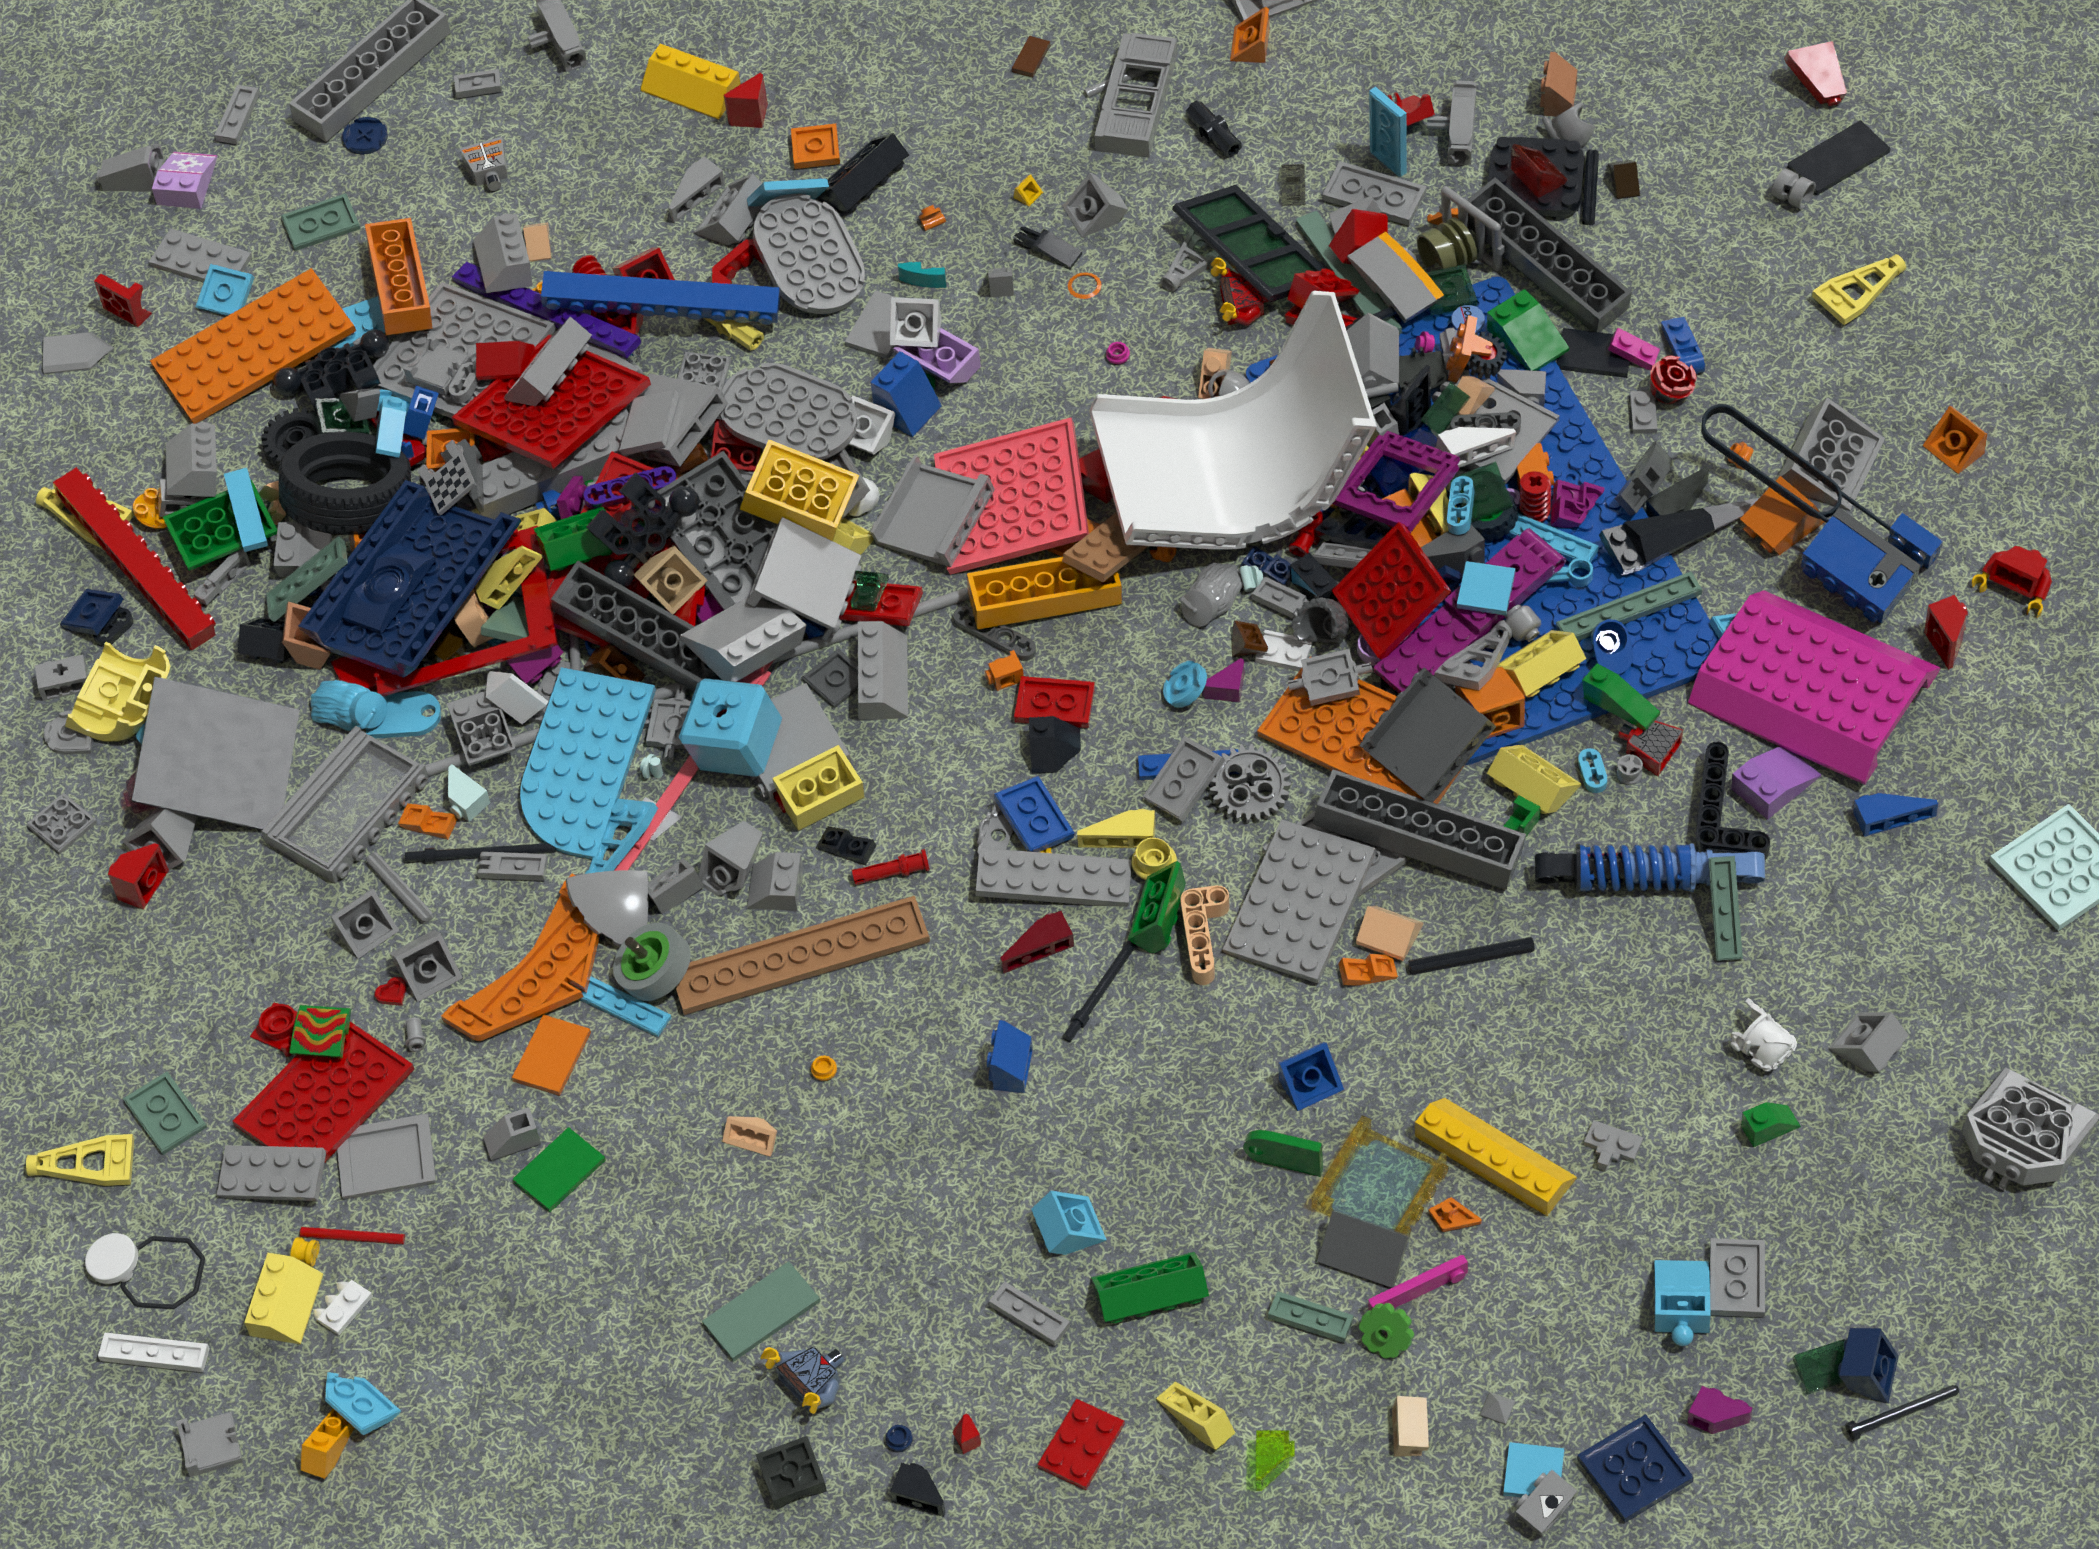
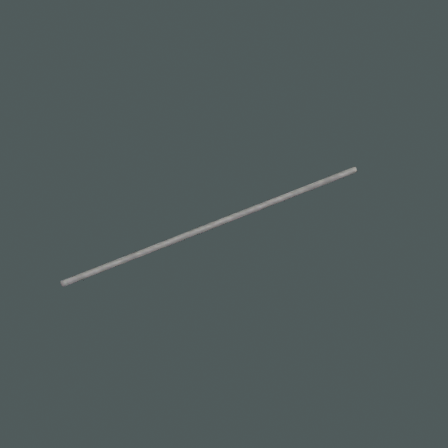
M966 587L919 603L913 618L969 600L968 588ZM858 623L838 629L836 634L831 633L827 640L819 636L802 641L801 645L776 658L772 664L858 636ZM677 682L656 689L652 703H654V699L674 697L677 686L681 685L682 688V684ZM540 727L512 736L515 748L535 742ZM464 753L425 765L428 777L448 771V767L452 764L455 767L468 764Z

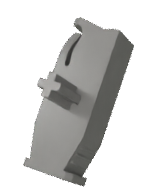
M535 0L538 15L545 31L527 37L530 47L534 48L552 42L566 72L587 65L585 50L579 41L577 31L561 0Z
M1457 80L1453 82L1450 117L1431 116L1427 118V129L1449 130L1448 165H1471L1477 83L1474 81Z

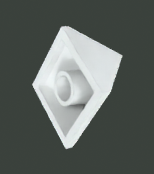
M891 297L890 345L938 347L942 322L939 299Z
M852 395L851 398L857 411L858 421L855 435L848 445L874 455L890 442L895 412Z
M490 671L487 675L486 698L521 724L525 723L549 702L512 673Z

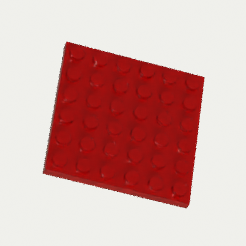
M549 334L535 346V350L524 371L552 335ZM586 350L581 356L576 355L577 363L570 371L566 369L563 372L566 377L558 386L553 385L554 393L546 402L541 400L536 406L507 401L504 399L505 395L519 378L496 379L453 415L452 420L454 425L554 469L648 388L651 382L648 376Z

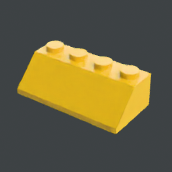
M660 43L648 60L640 90L719 120L726 111L724 94L741 83L738 71Z

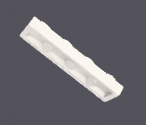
M104 1333L98 1358L103 1362L203 1372L210 1348L205 1343Z

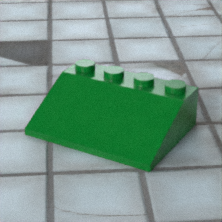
M251 480L267 539L277 534V528ZM228 490L216 494L215 497H209L163 516L168 534L189 571L243 549Z

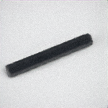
M1589 149L1586 152L1583 225L1595 224L1599 152L1596 149Z

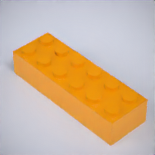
M1063 557L967 573L968 595L977 629L1122 604V585L1118 571L1104 582H1101L1062 562Z

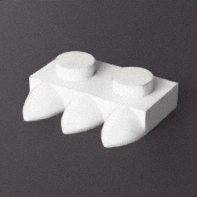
M353 1280L350 1282H336L339 1291L338 1296L326 1295L325 1301L328 1307L326 1309H313L316 1320L338 1336L373 1297L370 1291Z

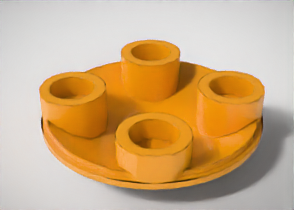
M148 488L135 499L132 507L133 514L145 526L158 529L166 528L163 517H159L158 490Z

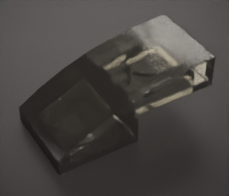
M1304 164L1281 165L1282 206L1306 205Z

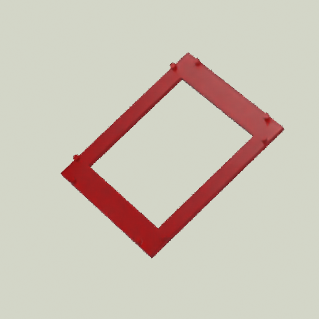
M538 525L520 531L516 529L499 554L524 546L542 555L533 530ZM543 555L542 559L521 583L529 631L528 637L419 668L404 678L374 667L377 692L382 696H387L557 646Z

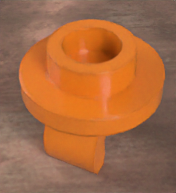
M1157 546L1156 550H1150L1149 553L1156 560L1160 559L1163 562H1170L1176 554V547Z

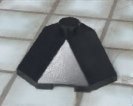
M1055 716L1029 717L1032 774L1057 773L1064 767L1066 762L1081 751L1080 728Z

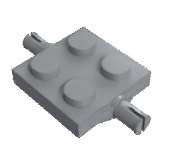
M1350 649L1302 659V678L1288 680V686L1290 691L1305 688L1309 695L1310 704L1313 706L1360 695L1358 675L1373 673L1371 662L1356 666L1351 658Z
M681 685L677 686L675 698L667 700L654 699L646 743L647 746L665 748L663 757L665 762H668V759L669 762H673L675 749H686L679 739V734L691 701L685 699L687 687L682 685V688Z

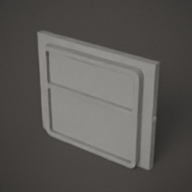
M422 1114L359 1126L337 1149L342 1198H358L436 1183L433 1157L434 1148L432 1146L429 1115Z

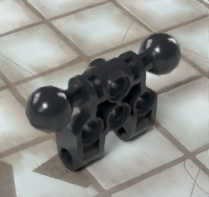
M373 329L364 333L360 343L352 347L347 343L340 349L338 347L325 348L319 352L315 360L305 361L306 367L296 370L295 368L285 367L278 370L273 377L274 388L280 395L289 397L300 392L303 386L315 412L336 404L337 400L334 394L347 389L351 385L356 386L357 390L370 389L381 384L370 358H381L387 353L389 338L381 330Z
M635 472L619 490L631 503V508L623 513L620 521L617 522L602 509L586 526L610 551L616 555L627 554L623 560H612L604 569V576L625 588L629 587L634 580L633 569L640 562L645 564L655 552L664 548L666 540L677 529L674 525L680 517H689L698 510L699 496L694 489L678 487L672 491L669 497L670 507L666 511V500ZM655 500V505L648 509L649 503ZM638 518V524L632 527L633 520ZM655 534L654 540L648 543V538ZM622 536L621 543L615 546L617 538Z

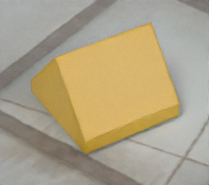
M1030 174L1014 189L1013 198L1030 206L1043 191Z

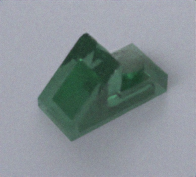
M855 570L857 587L850 601L852 609L875 611L888 582L889 575Z

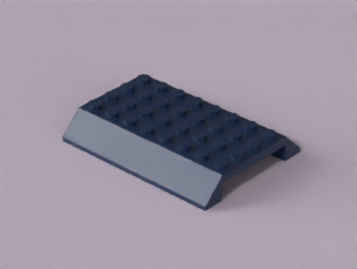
M405 480L351 553L348 563L337 572L298 627L327 651L404 678L416 669L522 521L520 518L502 512L494 520L455 506L450 507L445 513L439 515L425 486ZM398 544L435 557L436 561L382 634L344 621L342 616L353 590L366 582L372 573L376 559L386 550Z

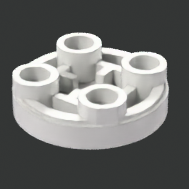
M112 1233L102 1236L91 1245L86 1254V1269L95 1281L103 1284H112L119 1281L126 1282L133 1276V1270L138 1261V1249L133 1241L124 1234Z

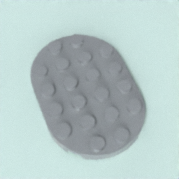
M787 194L776 197L760 209L753 227L755 247L774 287H779L780 296L785 301L805 312L830 314L847 308L858 298L862 290L865 269L863 261L840 215L826 202L821 203L810 199V195Z
M761 363V367L749 370L746 367L734 374L722 388V395L728 404L720 413L726 429L735 437L765 449L768 440H772L823 460L843 450L850 443L857 429V411L852 398L845 390L831 382L787 365Z

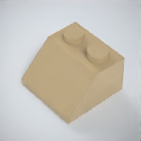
M675 546L650 558L634 574L671 614H674L708 581Z

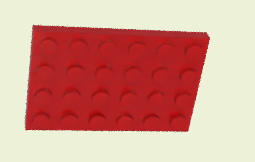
M350 1021L348 1035L345 1034L343 1058L296 1055L233 1120V1124L262 1146L324 1148L326 1150V1162L414 1071V1066L411 1062Z

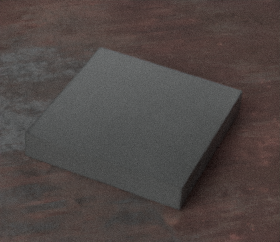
M837 649L803 675L802 680L835 709L858 691V665L840 649Z

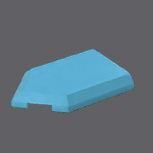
M327 1372L325 1401L361 1434L365 1435L391 1422L400 1414L401 1410L365 1378L354 1376V1379L338 1377L339 1374Z

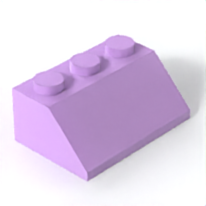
M940 328L938 347L896 345L893 348L894 352L898 353L901 351L919 361L922 368L949 383L967 382L981 367L979 349Z

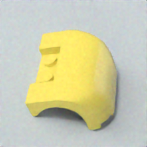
M105 642L100 658L95 661L77 696L72 713L67 716L65 727L101 741H122L134 736L146 722L154 677L168 678L170 663L165 654L166 651L155 645L153 653L149 658L136 659L122 654L110 643Z

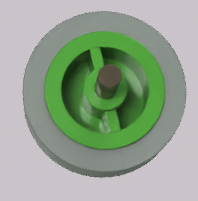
M665 923L644 925L628 936L619 948L613 965L614 977L620 986L638 1000L652 1001L661 998L672 991L686 974L691 957L689 945L682 936Z

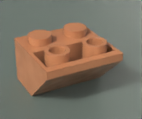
M1550 52L1549 61L1544 62L1543 75L1547 76H1544L1541 81V92H1545V94H1541L1540 107L1544 108V116L1556 117L1574 106L1578 70L1556 52Z

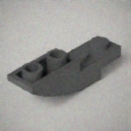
M1657 441L1651 444L1631 471L1632 476L1614 498L1630 516L1636 514L1647 498L1656 493L1670 469L1672 458Z

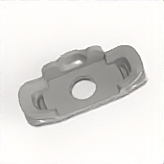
M997 803L994 805L992 812H988L987 816L978 825V859L979 848L1007 850L1014 831ZM994 831H1002L1006 837L1003 841L998 842L991 838V834Z

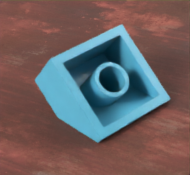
M1050 1191L1031 1209L1049 1253L1067 1255L1107 1240L1088 1196Z

